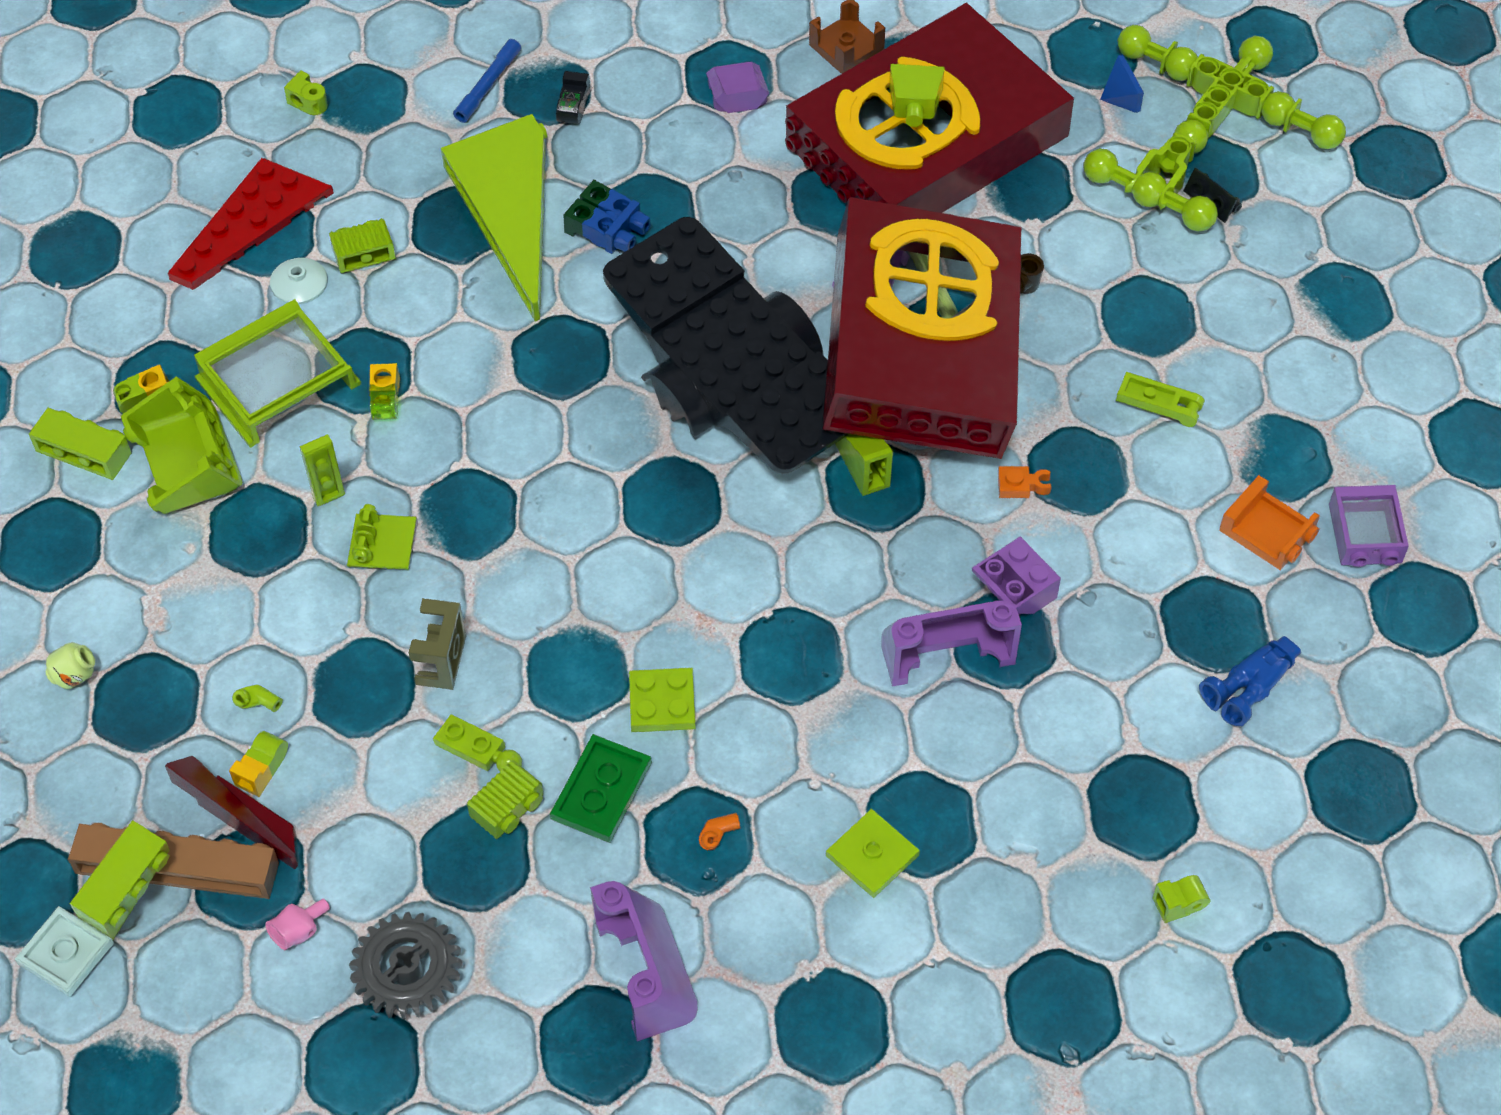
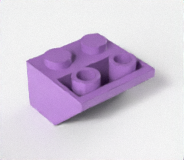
M1021 536L972 567V572L1000 601H1007L1014 605L1018 614H1034L1058 597L1061 578Z

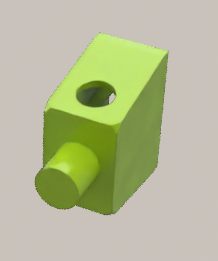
M891 64L889 87L894 115L906 118V124L911 127L920 126L923 119L934 118L943 90L944 67Z

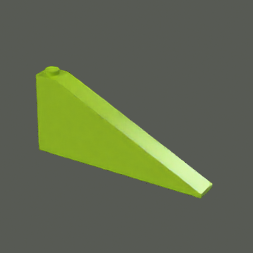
M533 114L444 146L441 148L443 167L536 322L540 320L545 183L544 139L547 138V132L544 125L538 123Z

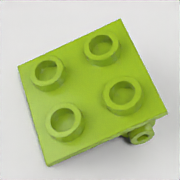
M365 504L360 509L359 514L355 516L347 566L409 570L417 517L378 515L374 505Z

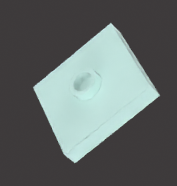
M58 906L17 955L15 961L21 967L71 997L114 942L104 933Z

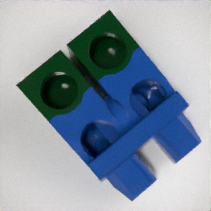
M594 179L580 194V199L577 198L563 214L564 233L573 237L579 234L589 239L598 247L605 248V251L613 254L616 249L626 252L635 246L636 236L631 234L632 230L643 235L650 228V217L640 212L639 202L631 201L626 196Z

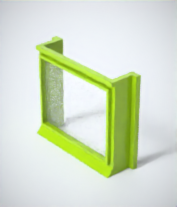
M296 299L194 354L199 374L195 375L196 381L250 448L260 443L256 429L257 425L334 381L342 378L351 390L361 385V381L354 374L352 367L343 360L302 311Z

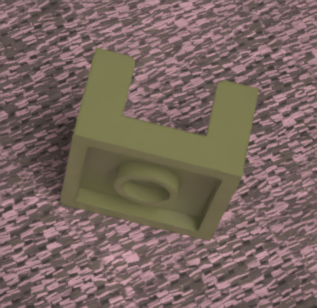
M422 598L420 613L444 617L442 625L428 624L426 641L417 639L411 641L408 652L410 660L436 664L437 672L418 671L415 674V683L419 686L453 690L466 640L461 605L456 602Z

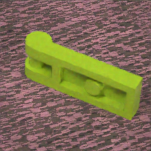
M1126 372L1117 393L1116 401L1179 420L1186 427H1194L1199 418L1197 412L1202 409L1205 399L1197 393ZM1178 404H1184L1186 407L1179 406Z

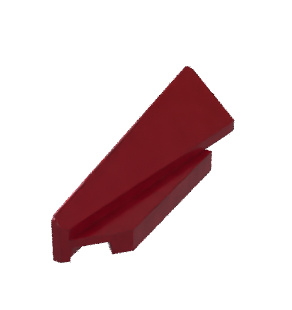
M194 756L169 762L165 765L171 782L196 798L199 806L254 843H262L274 848L277 858L294 870L298 867L295 850V830L291 823L219 775L215 777Z

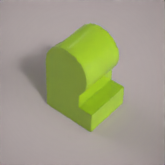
M300 70L285 85L284 90L287 104L310 115H320L326 111L328 104L325 88L319 83H311L309 74Z
M1197 875L1187 876L1173 883L1170 880L1157 883L1152 897L1164 923L1189 916L1202 910L1211 902Z

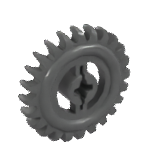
M405 912L403 919H399L397 914L394 913L391 915V922L389 923L383 918L379 919L380 928L377 929L369 926L367 931L370 936L358 938L359 944L363 947H356L352 950L353 956L358 958L349 963L350 969L355 971L350 976L351 982H359L355 986V993L359 996L365 992L363 1003L366 1006L375 1000L373 1004L375 1013H379L380 1009L385 1005L388 1018L392 1017L396 1008H399L403 1020L406 1019L408 1008H412L418 1018L420 1017V1005H425L430 1012H433L432 999L435 998L444 1004L445 998L442 990L454 993V986L449 979L460 980L459 972L453 969L456 967L462 968L463 966L462 960L454 957L461 954V948L457 945H452L456 943V936L447 934L448 926L445 924L436 927L438 923L435 917L425 922L424 913H419L415 919H412L410 912ZM404 942L416 943L413 947L400 946L396 948L389 958L390 968L382 974V958L391 947ZM429 953L431 960L429 969L423 976L421 959Z

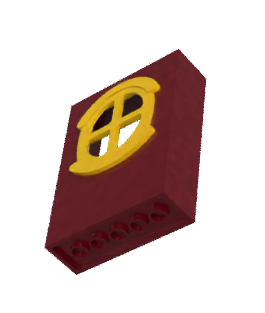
M966 2L786 105L785 143L787 148L791 152H795L803 160L807 168L816 172L820 176L821 181L825 185H829L844 203L848 202L849 197L943 213L1068 137L1074 97ZM891 64L944 67L943 90L938 105L952 118L947 128L941 134L932 133L923 123L918 127H911L926 141L922 145L896 148L882 145L875 140L898 125L906 123V118L894 115L869 130L863 129L859 123V113L863 104L876 96L893 110L891 93L887 91L890 89Z
M849 197L837 235L823 416L824 430L1002 459L1017 425L1022 227ZM897 250L928 255V271L920 272L893 267L890 264V260ZM939 258L969 262L977 279L966 280L940 274ZM889 279L926 285V313L917 314L905 307L893 293ZM939 287L971 292L976 295L974 303L964 313L953 318H941L937 315Z

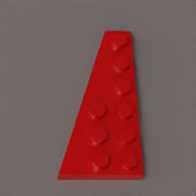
M261 158L168 271L169 280L192 290L196 289L219 273L221 266L231 259L238 260L244 256L243 251L253 244L255 246L260 245L289 225L291 218L301 211L307 212L314 207L313 203L323 196L328 198L334 194L333 187L270 160Z

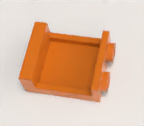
M1258 475L1224 513L1219 531L1281 571L1288 561L1290 563L1296 561L1305 542L1310 544L1315 539L1320 530L1317 527L1320 515L1314 512L1308 519L1266 492L1269 481Z

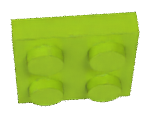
M693 668L629 671L631 733L696 729Z

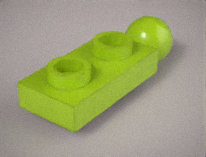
M452 714L433 737L436 746L486 771L494 763H496L498 770L501 771L511 760H514L522 767V758L519 753L514 750H504L506 747L504 740Z

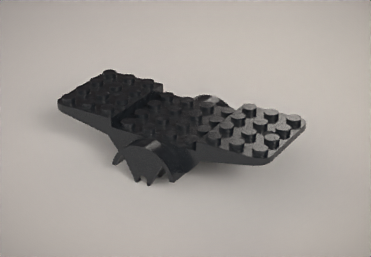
M692 217L680 218L609 261L603 269V280L647 337L655 358L659 365L644 373L641 378L644 382L648 379L652 380L662 410L666 408L669 410L672 421L683 417L686 418L693 437H696L713 425L715 427L728 428L773 471L787 474L795 471L848 435V433L823 429L828 360L823 355L819 335L807 314L785 293L775 291L763 298L744 278L745 270L697 219ZM656 253H662L668 259L663 264H656L651 260V256Z

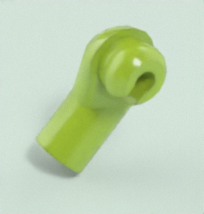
M257 684L238 689L232 696L233 703L242 709L263 705L272 712H276L283 702L282 698Z

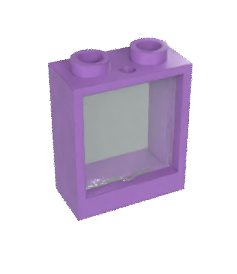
M1396 485L1334 487L1329 508L1340 564L1361 567L1367 564L1391 566L1402 563L1409 545Z

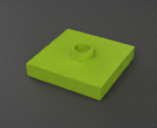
M870 809L826 850V857L870 896L875 898L919 856L920 850L873 809Z

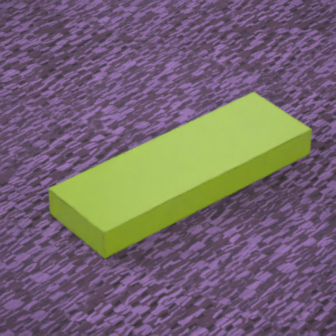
M326 434L299 446L316 505L321 506L345 495L333 442L329 435Z

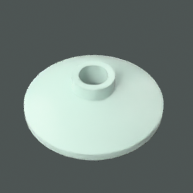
M309 258L287 260L276 267L270 277V287L273 294L285 303L296 299L298 304L313 301L324 292L328 282L324 267L317 261Z

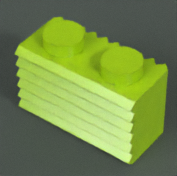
M382 218L379 221L370 220L364 222L363 225H353L351 228L343 227L329 233L332 250L340 273L396 259L385 220Z
M511 760L504 769H501L500 773H497L490 782H487L486 786H483L476 795H473L472 799L468 800L469 816L488 831L490 835H493L495 839H498L504 832L506 834L511 833L519 824V818L527 810L532 812L540 805L543 799L542 783L517 762Z

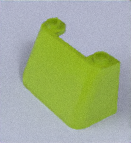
M177 376L121 415L124 435L131 443L136 442L144 448L156 485L148 489L147 502L154 511L166 514L232 492L242 485L240 472L214 405L203 393Z

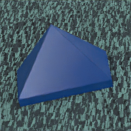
M1118 55L1100 100L1135 113L1141 112L1144 92L1124 55Z

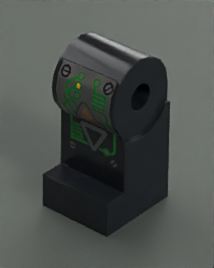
M571 71L564 72L563 86L556 109L557 122L581 123L590 95L589 74Z

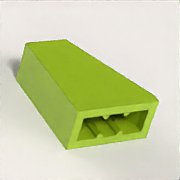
M848 434L835 443L862 496L890 487L893 451L884 439Z

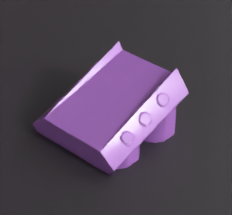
M753 62L717 66L706 73L709 88L713 92V105L718 111L733 113L754 110L767 102V96L769 95L760 66Z

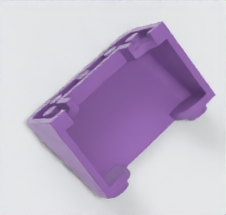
M993 601L904 617L895 621L884 629L881 636V647L892 687L908 684L909 671L920 666L918 654L977 643L980 656H986L987 653L995 656L999 660L1000 667L1014 665L1016 663L1022 626L1017 609L1010 602Z
M609 881L590 887L594 920L599 936H604L606 933L613 934L619 939L621 946L638 941L647 966V970L633 975L627 986L633 1013L631 1024L637 1041L692 1022L698 1011L697 999L664 910L660 904L616 881Z

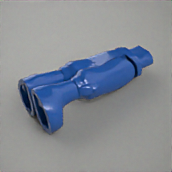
M1282 636L1277 641L1272 640L1267 645L1253 652L1240 664L1233 666L1225 680L1222 681L1215 676L1205 678L1199 684L1201 696L1211 710L1218 711L1222 707L1221 716L1224 721L1234 726H1244L1252 717V705L1269 696L1270 690L1280 681L1287 670L1294 666L1295 658L1301 654V649L1286 636ZM1246 688L1238 697L1229 699L1238 689Z

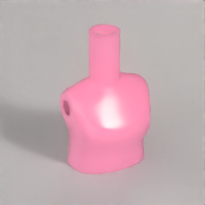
M325 899L319 900L306 909L295 904H289L279 915L266 922L267 933L283 950H287L293 945L301 944L315 934L317 927L314 919L329 911V904Z

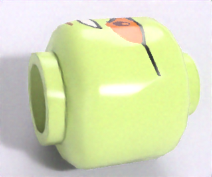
M74 642L67 643L48 655L46 659V676L52 684H57L61 688H74L92 676L95 658L90 649L85 645Z

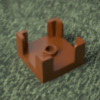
M846 0L840 5V19L821 30L820 17L809 22V45L842 74L884 50L886 28L877 21L875 22L874 33L871 32L859 21V4L854 0Z

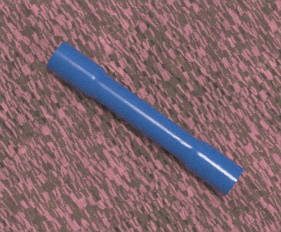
M508 39L480 80L453 111V115L458 121L463 123L468 121L485 94L504 69L515 59L521 51V45L518 41Z

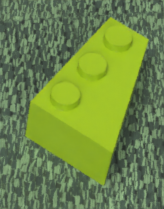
M132 820L70 902L77 917L104 933L113 941L136 903L147 890L155 873L159 872L167 863L170 856L168 854L170 849L167 842Z

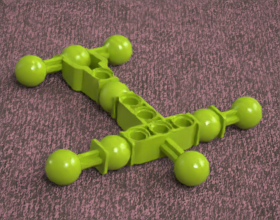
M1130 25L1121 31L1117 39L1120 53L1126 58L1138 59L1146 55L1161 62L1160 74L1163 75L1166 71L1174 80H1187V86H1192L1194 90L1203 94V96L1194 106L1193 113H1189L1187 120L1177 125L1173 136L1159 150L1152 149L1148 151L1137 167L1136 174L1118 166L1116 155L1108 149L1101 148L1087 154L1083 168L1086 177L1092 182L1103 184L1113 180L1125 186V193H1133L1135 201L1141 206H1159L1160 210L1168 207L1182 214L1183 222L1189 229L1205 231L1214 225L1218 217L1215 203L1208 197L1196 196L1187 199L1177 193L1183 187L1188 162L1193 160L1194 154L1199 153L1205 148L1208 138L1214 134L1232 109L1249 116H1256L1257 119L1263 116L1264 120L1270 125H1284V132H1287L1292 124L1311 132L1313 143L1323 149H1332L1339 146L1346 136V127L1344 122L1336 115L1326 114L1316 118L1301 111L1302 99L1298 98L1295 102L1294 98L1287 92H1273V86L1269 87L1263 80L1250 75L1252 70H1260L1269 65L1273 57L1271 43L1264 37L1252 36L1244 40L1238 50L1240 61L1235 67H1232L1215 58L1204 57V54H1200L1198 57L1191 48L1177 47L1178 42L1176 41L1167 49L1152 42L1149 31L1143 26ZM1162 170L1166 173L1173 174L1168 184H1166L1165 179L1161 175H1159V173H1161Z

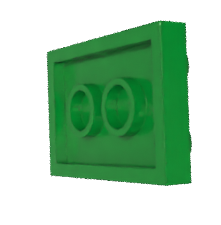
M592 734L550 812L551 820L611 843L652 764L651 756Z

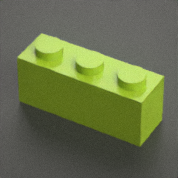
M47 407L29 432V437L36 452L110 480H114L132 454L126 436L120 431L105 429L91 420L84 421L73 417L66 411H57Z

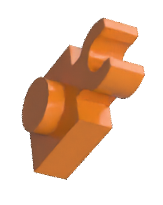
M999 466V498H1029L1030 491H1034L1039 495L1050 494L1051 484L1040 482L1050 480V471L1039 470L1035 474H1029V466Z

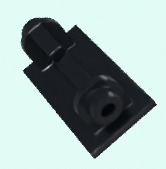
M1194 168L1183 191L1190 197L1204 196L1211 199L1217 208V218L1226 223L1231 212L1237 213L1241 209L1240 199L1232 196L1211 180L1208 174Z

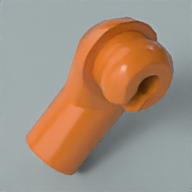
M737 813L707 820L699 835L700 846L705 850H713L719 845L725 832L740 829Z

